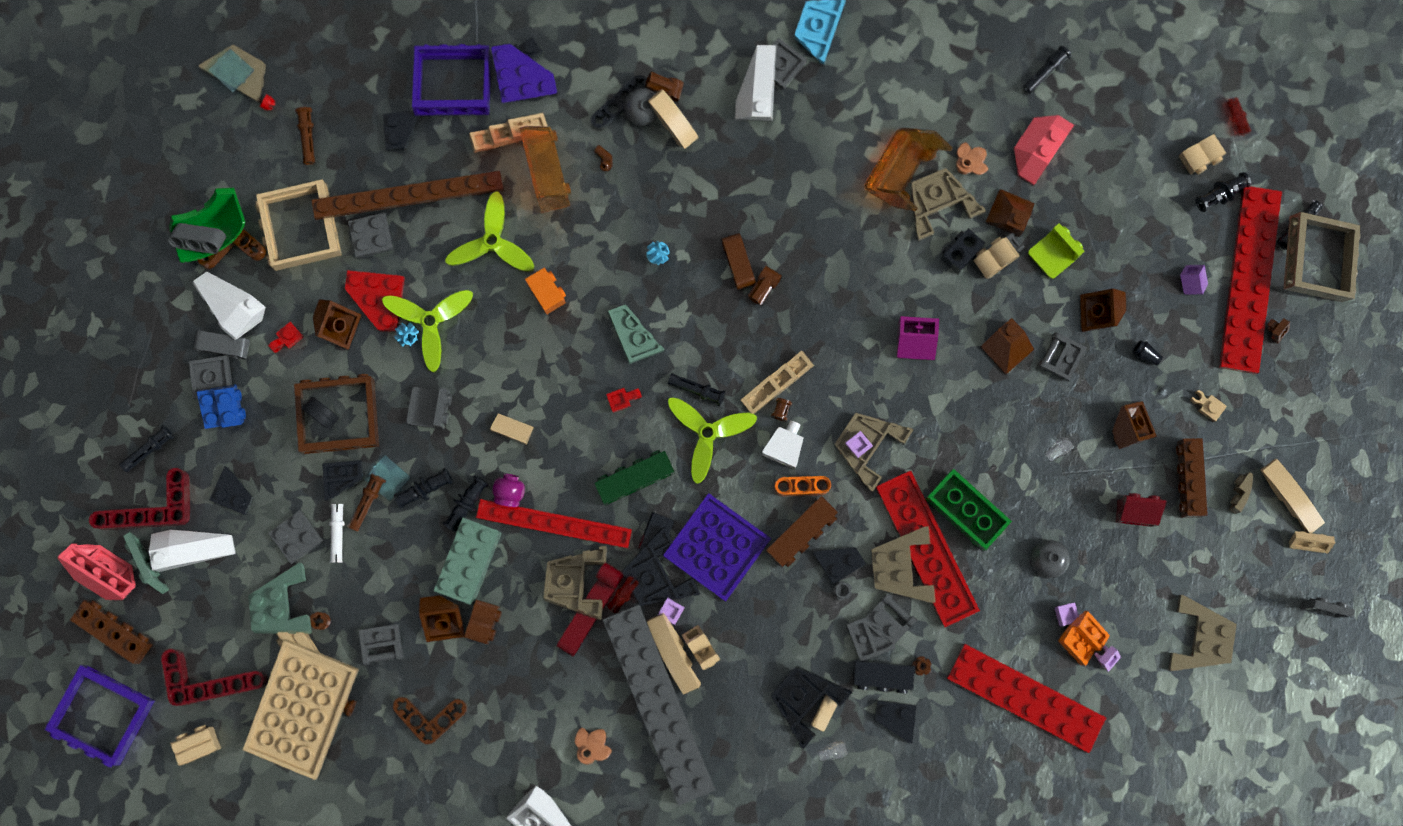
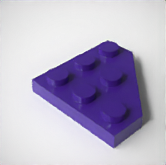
M510 43L491 46L502 103L557 93L554 74L548 69H545Z

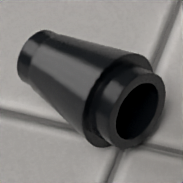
M1140 340L1133 349L1135 357L1156 366L1163 358L1147 341Z

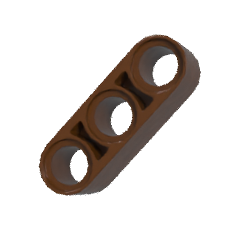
M740 233L721 238L737 290L756 284Z

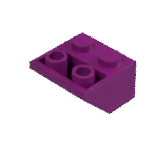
M901 316L898 320L896 358L935 361L939 319Z

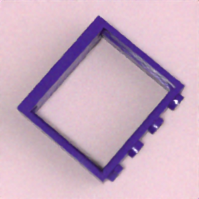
M424 44V46H414L412 94L414 114L489 115L491 52L489 45L477 44L475 46L459 44L457 46H448L441 44L439 46H429ZM484 59L483 100H421L423 60Z
M80 665L45 730L50 732L52 738L67 741L69 747L74 749L79 747L84 750L85 755L91 758H100L102 760L101 763L108 767L121 765L155 700L88 665ZM85 677L140 705L113 756L58 728Z

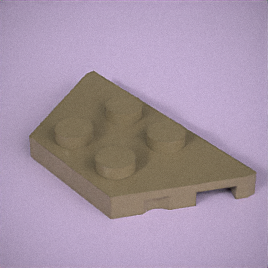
M232 45L199 65V68L259 104L262 102L261 92L264 86L263 76L266 64Z

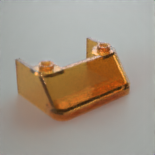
M544 126L520 127L524 150L541 213L571 206L568 194H571L569 183L564 182L555 146V141H558L556 130Z
M900 128L894 133L865 183V189L870 194L895 208L917 211L918 208L909 200L910 195L904 191L921 161L927 162L934 159L938 150L951 151L953 148L935 130Z

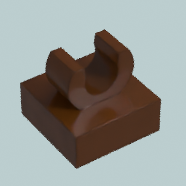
M1285 318L1280 323L1274 319L1270 320L1267 324L1269 326L1267 330L1272 333V341L1279 344L1290 329V321Z

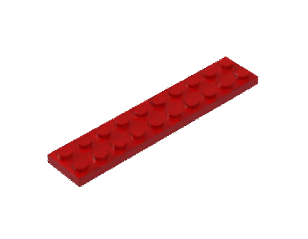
M1253 186L1242 189L1219 368L1251 374L1259 373L1282 191Z

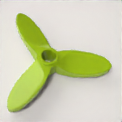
M499 192L492 193L488 199L485 209V234L483 237L463 244L453 250L445 259L447 265L456 266L468 263L491 251L495 252L504 262L524 272L534 270L532 259L521 248L500 237L504 226L505 208L503 198ZM496 238L497 241L495 244H488L489 239Z
M469 290L459 291L445 298L432 311L427 312L418 305L396 296H385L382 302L396 316L422 326L424 360L427 368L431 372H436L441 362V340L437 327L439 323L447 321L463 311L471 302L473 293ZM426 317H433L435 323L432 326H427L424 323Z
M678 398L668 399L669 408L675 417L687 428L698 434L699 437L692 458L691 470L692 479L696 484L701 483L709 471L713 456V441L716 438H725L742 433L751 428L757 420V416L752 413H738L724 417L711 424L707 423L686 402ZM705 429L712 430L713 435L710 438L702 435Z

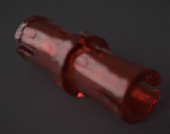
M1235 97L1234 100L1233 98L1228 100L1226 103L1232 113V121L1236 123L1240 136L1251 133L1252 129L1246 119L1247 113L1243 111L1239 98Z
M628 577L623 586L618 588L615 592L616 596L608 604L609 610L616 605L612 612H619L623 604L631 598L630 594L638 586L636 579L630 585L634 578Z

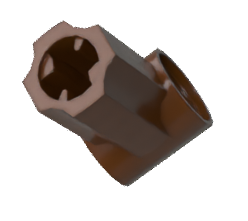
M654 72L649 73L645 82V88L657 93L663 89L673 102L679 101L684 82L679 79L666 78Z
M766 265L760 273L757 283L749 293L748 298L761 306L771 290L776 288L782 275Z

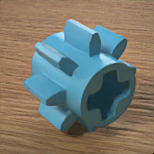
M657 241L647 246L649 251L646 252V256L652 264H664L669 260L667 257L669 248L665 243Z
M409 322L408 325L401 323V325L395 328L397 335L394 338L399 341L401 346L405 344L412 346L418 340L416 334L419 331L412 323Z

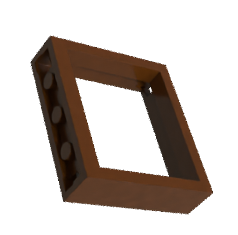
M359 374L356 378L339 376L336 380L320 378L316 382L300 380V383L294 384L299 453L304 455L379 447L375 380L369 374ZM366 384L369 437L306 443L304 410L302 409L304 406L303 390Z

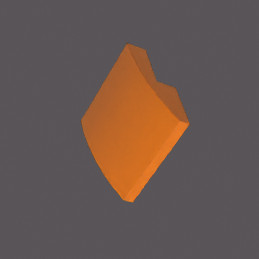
M1084 611L1070 624L1058 641L1080 665L1086 666L1095 650H1102L1110 635L1089 611Z

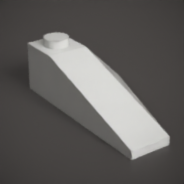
M757 45L736 99L735 120H773L776 45Z
M205 272L193 281V285L198 293L209 305L210 312L219 321L218 324L221 329L234 340H237L263 320L266 307L252 295L209 272Z
M166 530L151 534L149 546L152 570L158 572L236 554L233 537L227 534Z
M535 786L526 793L506 817L515 826H571L552 798L538 786Z

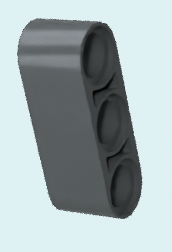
M178 223L168 237V242L171 246L178 249L216 254L224 243L226 235L217 228Z
M197 330L192 350L246 360L251 341L241 337L234 340L229 335Z

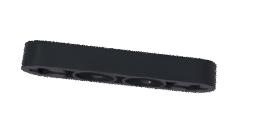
M643 75L633 77L591 116L592 127L598 131L608 127L624 112V100H622L621 95L625 92L631 93L632 89L636 88L637 81L639 83L643 81V87L638 86L636 89H647L645 88L647 78ZM610 105L618 107L615 113H610L607 109ZM596 118L602 119L603 124H596Z

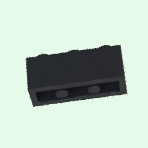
M854 661L852 685H857L859 690H869L870 686L877 687L876 691L888 692V689L892 688L896 689V693L908 694V690H913L915 666Z

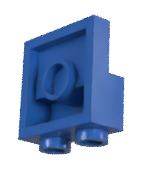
M236 384L197 391L205 429L241 425L244 419H246L245 409L241 408L240 403L242 401V394L240 389H237Z

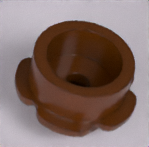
M923 656L917 657L916 661L912 663V666H915V673L919 676L927 675L931 671V661Z

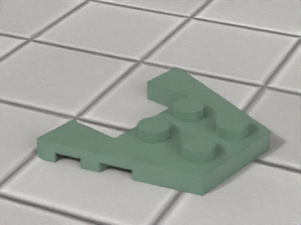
M301 562L248 595L251 630L254 633H312L310 617L307 614L290 619L287 586L306 581L305 568Z

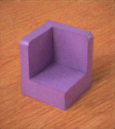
M1205 265L1185 266L1180 275L1184 294H1203L1208 286Z

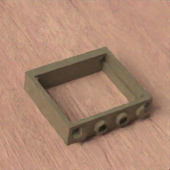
M1304 212L1290 216L1284 290L1339 302L1355 299L1360 225ZM1307 224L1345 232L1340 290L1302 282Z

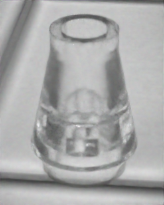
M1065 435L1062 438L1059 437L1044 453L1052 462L1059 457L1071 453L1074 446Z
M837 739L824 748L819 749L818 755L821 762L843 759L844 756L848 755V750L844 740L839 741Z

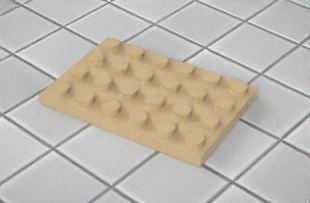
M287 639L284 640L243 750L316 780L359 669Z

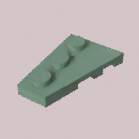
M626 304L607 312L628 364L664 352L665 349L656 342L653 335L643 327L640 320Z
M131 532L123 536L126 541L124 544L125 548L133 556L131 560L140 571L139 577L144 584H149L162 594L167 592L169 588L157 578L160 576V573L152 570L151 562H148L150 556L140 539Z

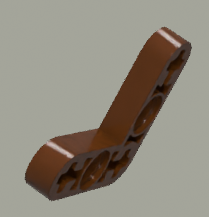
M243 229L230 245L216 254L199 259L198 263L205 269H211L234 245L239 247L254 261L263 259L266 255V249ZM248 238V242L245 245H241L242 240ZM253 246L258 250L257 253L251 250Z
M400 697L393 704L395 713L424 744L436 742L466 714L468 709L465 701L456 699L429 722L410 699ZM399 702H407L405 706L407 710L411 711L413 709L414 712L405 718L404 715L407 712L398 709L400 707ZM455 703L457 705L462 704V712H456L455 714H453L452 716L456 717L453 720L451 715L446 713V711L449 710V712H452L455 709ZM413 715H418L421 718L420 725L416 727L410 722ZM441 716H446L449 720L448 725L444 728L438 724V719ZM425 723L427 724V726L424 727V729L427 732H433V734L431 735L433 738L432 740H425L424 737L426 736V734L423 732V730H421L420 733L417 731L418 729L422 728Z

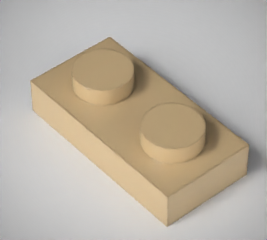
M1295 531L1289 540V548L1329 553L1335 544L1333 536L1306 533L1304 531Z

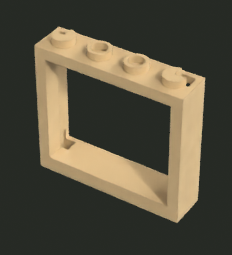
M323 179L256 195L257 202L255 206L257 212H260L261 215L259 225L261 230H264L265 237H262L264 247L268 250L266 259L269 266L275 271L342 255L335 220L332 217L324 219L330 249L279 260L268 204L313 193H318L319 199L329 197L328 187Z

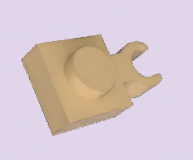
M1197 390L1195 393L1199 395L1200 399L1196 400L1192 397L1190 401L1201 406L1198 410L1200 413L1213 422L1217 421L1227 406L1213 395L1206 398L1202 391Z

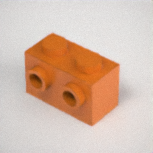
M545 267L525 279L546 315L566 303L564 299L566 297L565 292L561 286L557 288L554 283L556 281L555 276L551 271L547 272Z

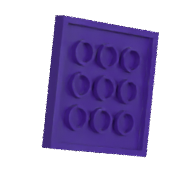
M708 493L663 556L726 602L771 538Z

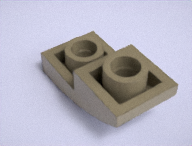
M1251 472L1244 475L1240 474L1235 480L1236 486L1233 490L1238 494L1232 498L1230 502L1232 505L1229 508L1234 514L1240 513L1248 501L1253 483V474Z

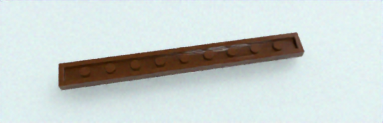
M500 171L314 199L312 200L314 218L319 220L503 191Z

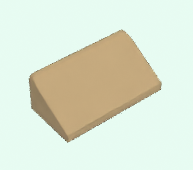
M498 413L490 430L527 445L534 427Z
M826 694L811 723V726L821 731H825L837 707V704Z

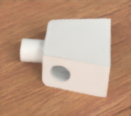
M790 421L787 429L778 427L764 448L762 456L795 470L803 442V437L797 435L801 425Z

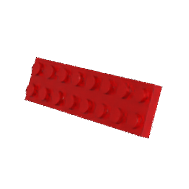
M910 470L876 486V490L899 537L929 526L930 544L910 545L911 561L922 584L934 585L936 602L932 604L943 627L945 628L979 612L977 603L912 471Z
M967 644L963 645L947 677L948 680L1087 753H1090L1106 720V717Z

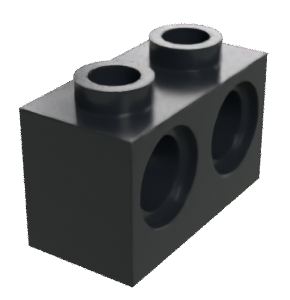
M969 228L965 232L961 231L955 237L956 242L952 246L949 244L942 252L944 255L941 260L957 274L965 268L985 245V242ZM964 240L971 241L973 246H965ZM951 254H958L960 256V260L956 261L952 259Z

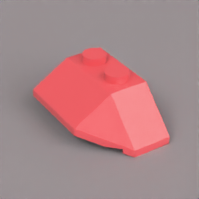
M1059 115L1035 117L1014 147L1018 176L1034 186L1074 125Z
M70 544L58 556V560L75 581L105 600H123L136 586L132 565L101 545Z

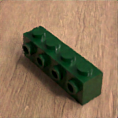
M657 450L651 453L648 459H637L628 468L623 466L616 469L615 474L609 477L605 474L597 478L598 482L594 484L604 505L607 506L674 475L675 471L666 452Z

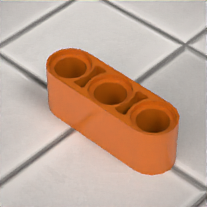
M826 476L782 477L776 481L774 490L777 495L782 497L819 496L828 493L831 488V481ZM824 481L827 484V489L819 490L817 482ZM785 482L789 489L786 492L780 491L778 489L779 483ZM799 482H805L808 486V489L806 491H800L797 487V484Z

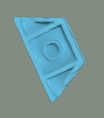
M846 0L806 1L794 38L821 64L825 63Z

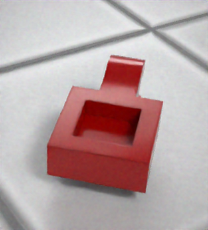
M290 321L276 333L279 338L272 341L268 346L276 354L285 345L290 349L304 336Z
M625 388L606 394L613 413L631 407L630 401L642 398L639 388L627 393Z

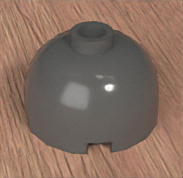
M635 89L624 100V115L634 125H650L658 118L648 102L656 94L650 89Z
M1044 540L1038 543L1031 551L1030 565L1040 577L1046 579L1057 578L1063 575L1069 567L1070 554L1067 548L1060 542Z

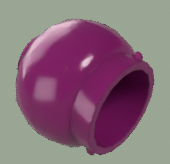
M504 474L503 477L495 480L492 487V493L495 496L494 503L508 507H518L520 505L519 501L525 495V485L519 480V476Z

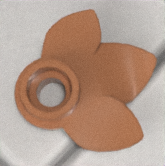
M966 142L962 143L957 150L959 159L956 162V168L958 172L964 175L971 172L982 175L987 172L988 167L983 163L987 156L986 150L981 147L971 149Z
M581 728L577 732L575 744L578 748L577 758L579 762L588 765L595 760L603 761L609 757L612 750L604 745L606 741L604 729H598L589 734L584 728ZM589 751L591 755L589 757H585L583 755V752Z

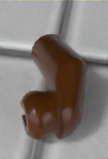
M598 145L594 153L601 158L600 169L606 172L610 171L613 166V156L601 145Z

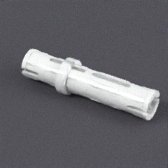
M331 504V521L329 522V526H331L330 563H335V555H337V563H343L342 530L343 526H345V522H343L344 504H338V512H336V504Z

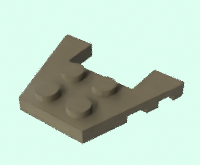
M946 168L911 183L918 241L934 235V230L927 216L960 202L969 219L979 216L986 211Z
M855 413L834 446L869 491L873 492L882 477L866 467V464L886 434L904 445L914 429ZM861 431L873 446L857 459L845 443Z
M929 526L871 549L876 589L930 603L936 602L934 585L914 586L910 545L930 544Z
M601 546L597 550H587L576 556L570 555L547 562L544 601L596 619H602V600H583L586 565H603L606 562L607 547Z
M1179 595L1177 613L1197 617L1192 654L1187 656L1171 653L1168 670L1176 671L1231 663L1237 624L1192 599Z

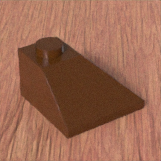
M999 189L985 223L1020 237L1026 228L1035 203Z
M1113 288L1080 295L1082 332L1118 326L1126 312V292Z
M319 299L313 314L315 336L349 350L361 314L331 300Z
M1013 318L1008 320L980 347L1006 375L1034 350L1025 331Z
M1143 401L1124 405L1120 408L1112 430L1114 441L1119 449L1157 437Z
M440 595L420 598L419 616L426 642L465 637L458 605Z

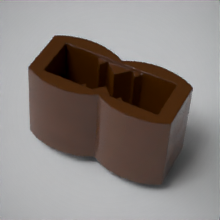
M476 600L466 629L465 638L484 644H489L490 641L493 642L496 635L494 625L496 622L499 623L502 616V611H499L500 606Z

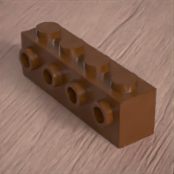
M1203 438L1182 439L1176 445V454L1178 455L1177 473L1179 474L1178 491L1180 494L1179 510L1182 518H1202L1208 516Z
M821 496L766 550V553L781 568L785 565L789 567L796 560L794 556L798 552L802 554L810 546L808 542L812 538L817 540L824 533L821 529L826 524L830 527L837 520L835 515L838 512Z
M84 600L70 621L132 664H140L153 646L148 641L150 638L141 632L137 634L133 631L134 627L125 621L122 623L117 620L118 616L109 610L106 612L101 609L102 605L99 602Z

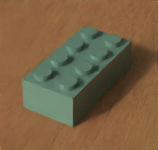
M462 518L434 591L473 606L502 533Z

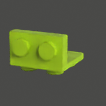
M1059 223L1048 235L1028 251V255L1050 279H1054L1085 251L1082 244L1070 236V231Z

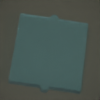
M229 49L221 58H218V61L209 71L228 89L234 92L242 83L246 82L245 80L254 72V69L233 50Z
M384 456L376 466H373V470L364 480L369 482L371 473L386 479L387 481L382 484L379 493L391 501L394 494L402 491V487L411 477L387 456Z

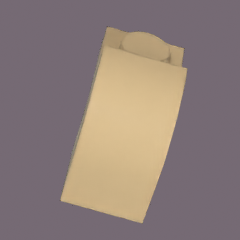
M699 625L682 634V637L703 670L713 666L720 660Z

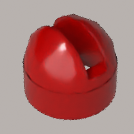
M266 94L259 107L269 111L273 109L272 106H275V101Z

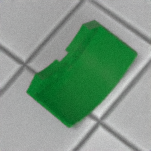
M234 188L215 189L211 198L204 204L205 207L199 211L195 209L184 214L171 215L170 233H172L178 223L217 228L226 235V239L219 251L226 248L240 235L245 226V219ZM175 248L179 262L182 263L213 255L211 253Z

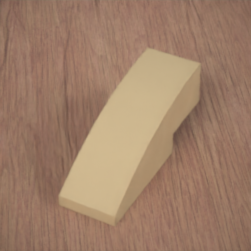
M663 89L648 100L665 129L671 133L679 146L685 149L698 138L690 123Z

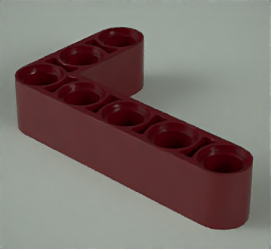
M172 468L168 471L166 476L167 507L96 511L90 515L89 524L93 528L100 530L185 525L190 520L189 474L179 468ZM181 473L180 481L175 482L176 474ZM178 492H181V499L179 501H176L175 495ZM181 511L182 517L177 521L175 515ZM161 512L162 519L157 522L156 515ZM142 513L143 520L138 523L137 516ZM123 515V522L118 524V517ZM103 516L104 522L99 525L98 519Z
M605 562L596 575L598 580L585 600H602L603 611L624 577L623 573ZM577 612L556 647L574 657L597 619Z
M168 649L161 657L168 701L174 706H185L258 690L268 684L269 678L265 672L251 671L190 685L185 655L182 651ZM172 653H175L177 656V659L174 663H171L170 656ZM176 672H178L180 675V679L177 683H175L173 680V676ZM256 675H259L261 677V682L259 685H255L254 683V677ZM237 679H240L242 685L237 690L234 683ZM218 683L222 685V691L219 694L215 691V686ZM199 687L203 691L200 698L196 696V690ZM179 692L183 694L181 702H178L176 699Z

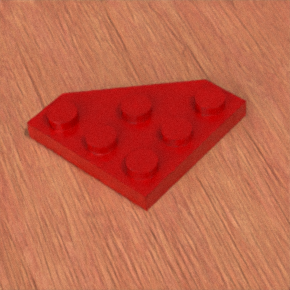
M347 270L345 290L378 331L396 333L395 328L399 325L400 317L389 311L384 306L382 299L385 296L402 298L405 277Z

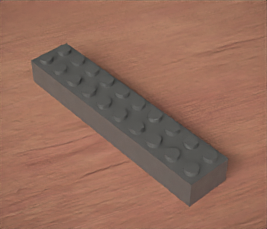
M640 605L604 619L603 622L678 806L715 791L711 777Z

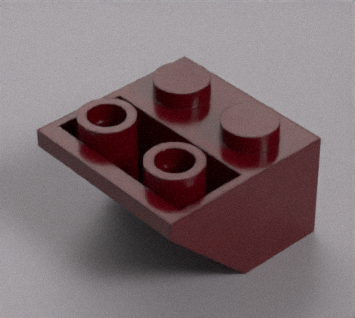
M1137 493L1124 495L1123 498L1117 500L1116 523L1147 527L1159 526L1166 500H1160V496L1149 495L1148 498L1140 497L1141 494Z

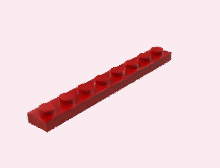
M480 499L476 516L477 519L627 549L629 548L632 529L523 507H508Z

